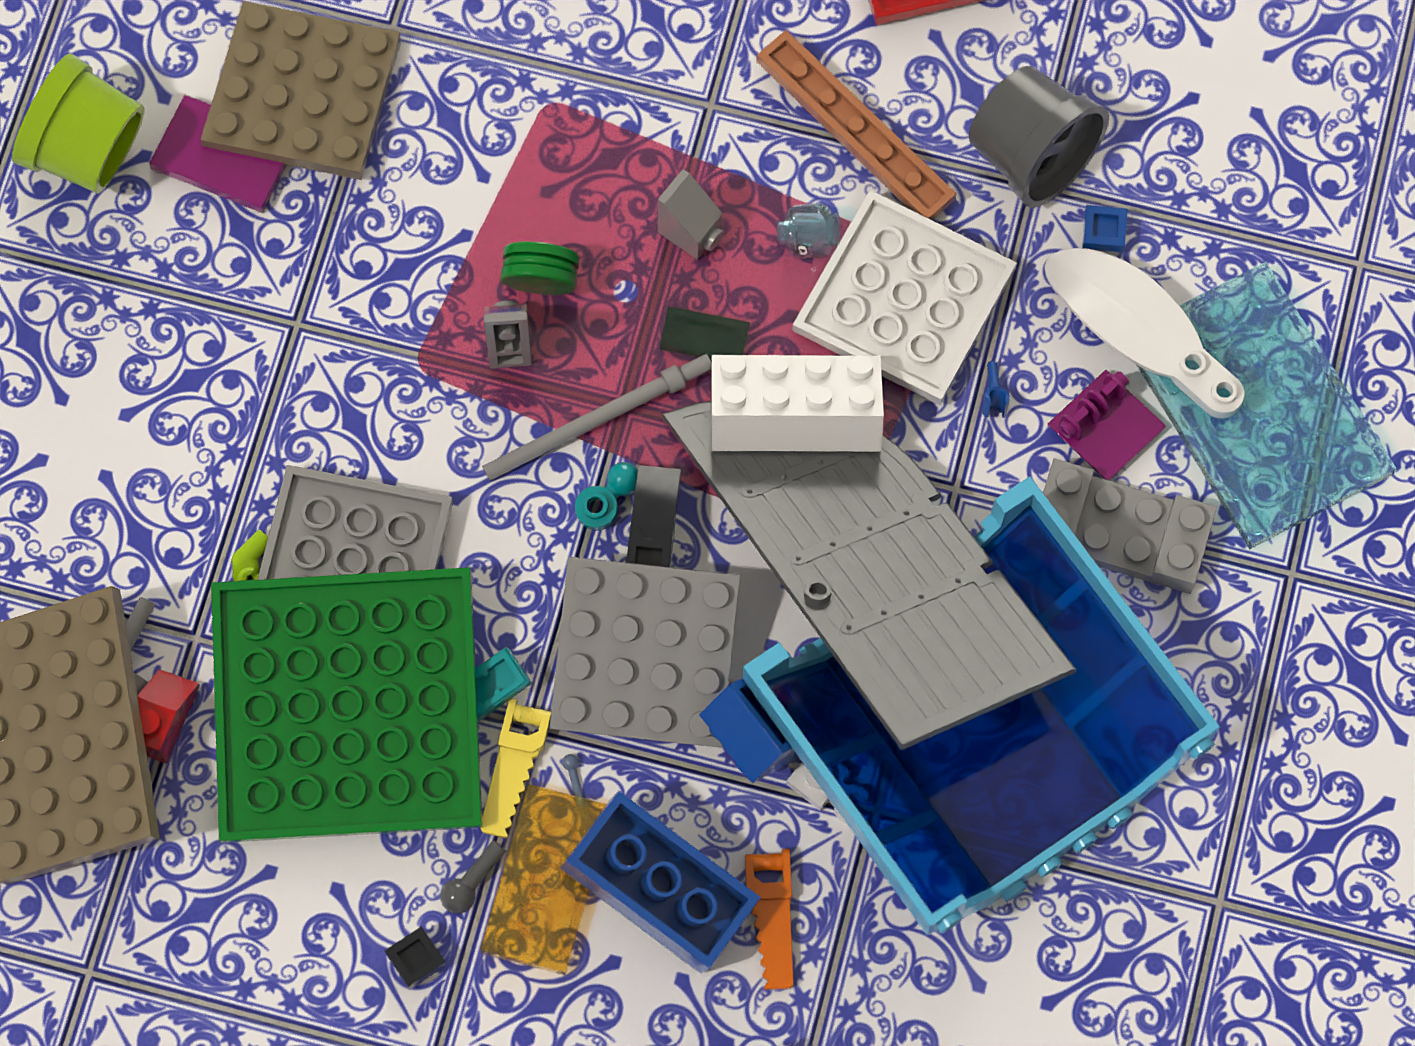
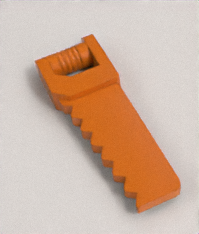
M782 849V853L745 854L746 886L761 897L756 903L752 915L757 918L754 927L759 930L756 940L761 943L758 952L763 955L760 965L765 968L762 977L767 980L764 990L791 989L793 986V961L790 901L792 899L790 849ZM782 870L783 882L762 883L754 876V871Z

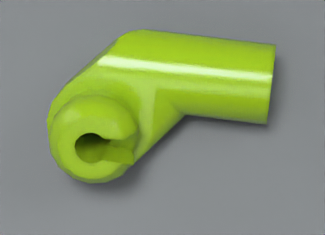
M260 529L232 555L233 581L258 580L260 572L258 559L264 554L268 536Z

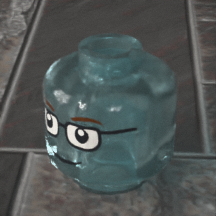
M821 203L793 205L787 210L785 219L778 221L777 236L779 244L786 245L789 254L796 259L827 257L833 247L838 246L840 242L838 215L831 213L830 209Z

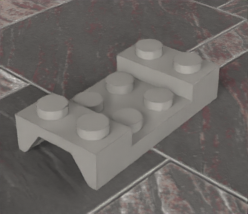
M1053 458L1043 494L1099 567L1191 594L1199 573L1216 513V506L1176 495L1174 500L1095 477L1093 476L1094 470ZM1034 521L1027 545L1061 555L1037 522Z

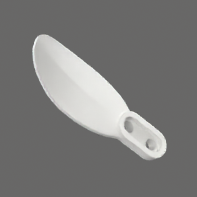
M1064 249L1052 254L1047 259L1045 274L1053 290L1070 310L1107 345L1139 367L1154 374L1171 378L1178 388L1209 415L1216 418H1228L1237 413L1244 400V388L1241 382L1205 351L1193 324L1185 312L1150 276L1122 259L1092 249ZM1193 360L1199 365V368L1191 370L1186 367L1185 362ZM1218 388H1225L1230 392V397H1220L1216 390Z

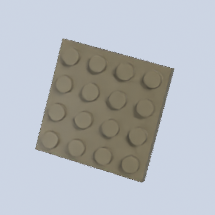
M243 1L201 136V145L282 162L285 165L362 180L400 46V32Z

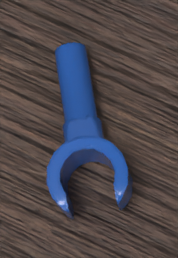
M990 361L987 364L989 385L985 391L982 414L988 417L990 408L994 407L1002 411V418H1005L1010 395L999 384L998 363Z

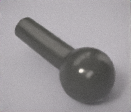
M493 840L461 879L450 880L443 886L440 893L443 907L454 914L468 911L475 901L474 890L507 851Z

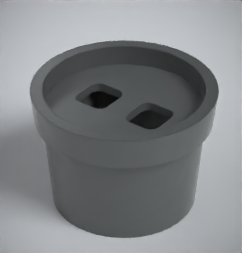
M1024 66L1003 79L982 103L971 124L969 141L1008 180L1009 188L1027 207L1035 208L1048 203L1061 194L1085 169L1106 134L1109 113L1106 108L1087 96H1076L1035 67Z

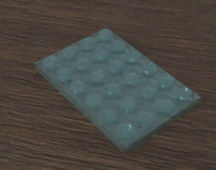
M1267 262L1180 305L1193 324L1205 351L1241 382L1244 388V400L1237 413L1228 418L1213 417L1178 388L1171 378L1154 374L1137 365L1249 550L1392 476L1397 470ZM1193 360L1185 362L1186 367L1191 370L1199 368V365ZM1218 388L1216 390L1220 397H1230V392L1227 389Z

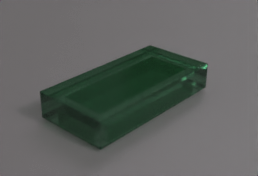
M668 306L660 341V350L695 357L707 354L711 360L712 355H744L750 322Z

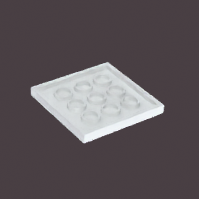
M869 190L793 323L792 331L841 356H880L881 376L941 405L1014 273L1017 262Z

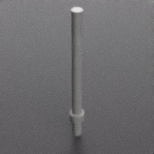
M704 354L678 368L676 365H673L661 371L660 377L483 465L482 468L488 480L491 481L666 392L673 394L685 388L686 382L712 370V362L709 356Z

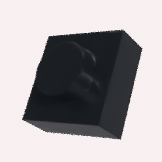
M422 926L385 950V954L409 990L447 966Z

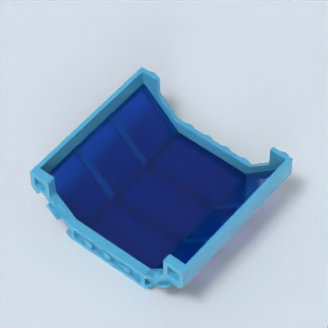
M1030 476L994 500L991 514L980 523L983 529L974 537L993 561L990 567L983 569L986 574L996 570L1002 572L1076 668L1074 674L901 750L821 638L803 646L799 650L802 655L792 658L790 653L779 642L743 666L742 678L926 935L938 930L943 934L957 925L964 917L995 903L1002 897L1006 902L1011 901L1027 888L1024 883L1026 880L1037 873L1041 878L1049 875L1063 863L1060 857L1068 851L1074 849L1078 854L1092 845L1098 839L1095 835L1097 831L1106 825H1109L1111 829L1120 826L1133 815L1130 809L1191 757L1195 760L1208 752L1215 745L1212 739L1220 728Z

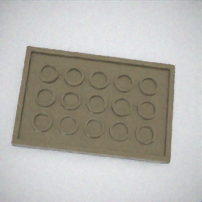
M109 586L0 622V883L9 885L160 839L120 589Z

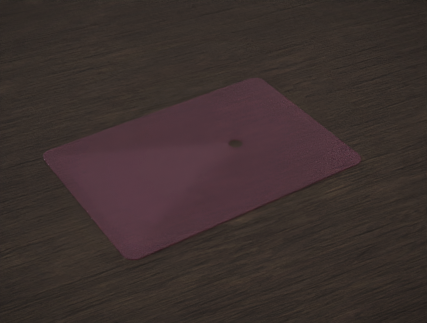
M550 103L539 111L419 350L418 363L421 370L433 378L557 429L660 377L661 371L673 365H676L678 368L704 354L709 356L711 362L712 355L841 356L792 331V327L851 221L566 104ZM682 169L691 174L723 213L722 230L724 234L722 239L711 252L706 249L698 260L658 233V198ZM795 233H797L799 245H805L809 251L807 256L813 258H801L802 256L797 251ZM533 241L556 244L575 251L580 256L576 275L578 278L576 290L564 295H543L522 292L505 286L500 281V272L504 261L502 259L504 247L513 242ZM624 280L633 282L638 288L637 297L627 303L617 300L613 292L616 284ZM507 300L515 301L518 304H527L532 365L490 369L484 327L485 307L494 306L497 302ZM712 370L686 382L685 388L673 394L666 392L576 437L639 465L681 469L680 482L719 498L662 418L663 413L677 408L711 401ZM882 376L884 413L882 435L890 439L911 390Z

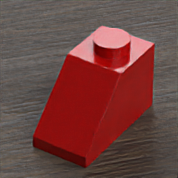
M159 669L137 695L147 757L166 764L168 763L200 687L199 683Z

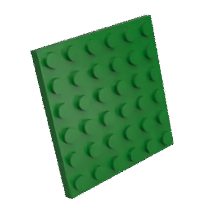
M470 567L211 583L219 842L229 843L483 828L472 576Z

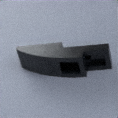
M639 465L626 563L670 567L681 469Z

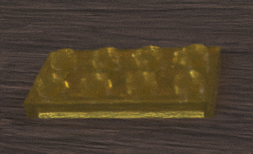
M528 784L480 948L482 954L566 976L589 890L560 869V867L606 804Z

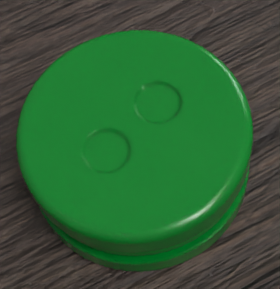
M533 241L513 242L504 247L502 256L504 261L500 272V281L505 286L518 291L541 295H564L576 290L578 279L576 275L580 256L575 251L556 244Z

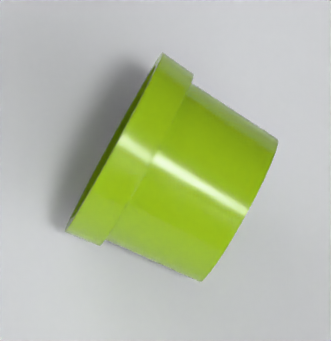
M69 53L51 70L30 104L15 139L12 150V162L34 172L47 171L99 194L114 178L128 155L140 129L145 108L142 104L93 74V69L90 65L74 54Z

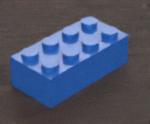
M620 791L609 800L560 867L577 882L700 974L711 968L761 898Z

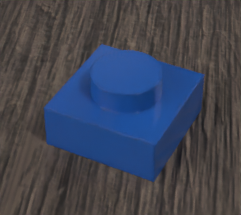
M1086 205L1082 248L1123 253L1126 239L1127 208Z

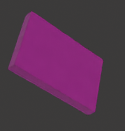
M184 94L149 162L151 169L263 213L286 165L282 162L202 146L201 136L211 105Z

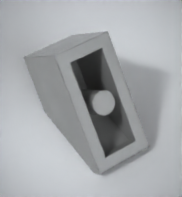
M682 169L658 198V233L697 260L706 249L711 252L718 245L724 234L722 230L723 213L691 174Z

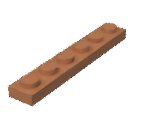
M787 30L757 54L756 62L908 209L933 220L956 200L957 193Z

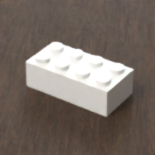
M712 355V451L881 452L884 413L880 356Z

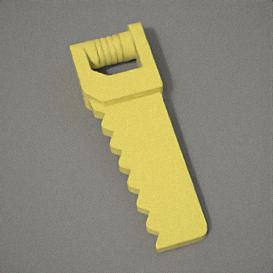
M510 699L508 702L498 742L499 752L482 816L483 828H480L484 834L506 839L508 838L506 829L512 827L510 818L516 816L515 806L521 803L519 794L525 792L524 782L530 780L528 771L534 768L532 760L538 758L540 752L544 750L551 719V711L517 704V699ZM513 721L539 726V731L528 736L511 732Z

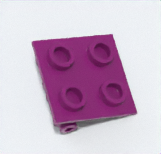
M1108 370L1102 372L1047 424L1106 480H1110L1166 428V425L1126 388L1129 384L1128 378L1120 371L1111 374Z

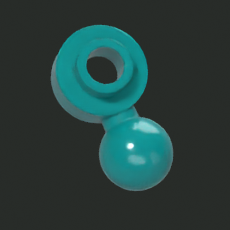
M628 462L615 464L607 474L608 484L605 488L601 486L588 487L578 495L575 502V512L584 527L594 531H601L609 528L615 522L619 511L616 499L620 495L627 496L635 492L638 469L633 464ZM594 500L604 503L603 509L599 513H591L588 510L589 504Z

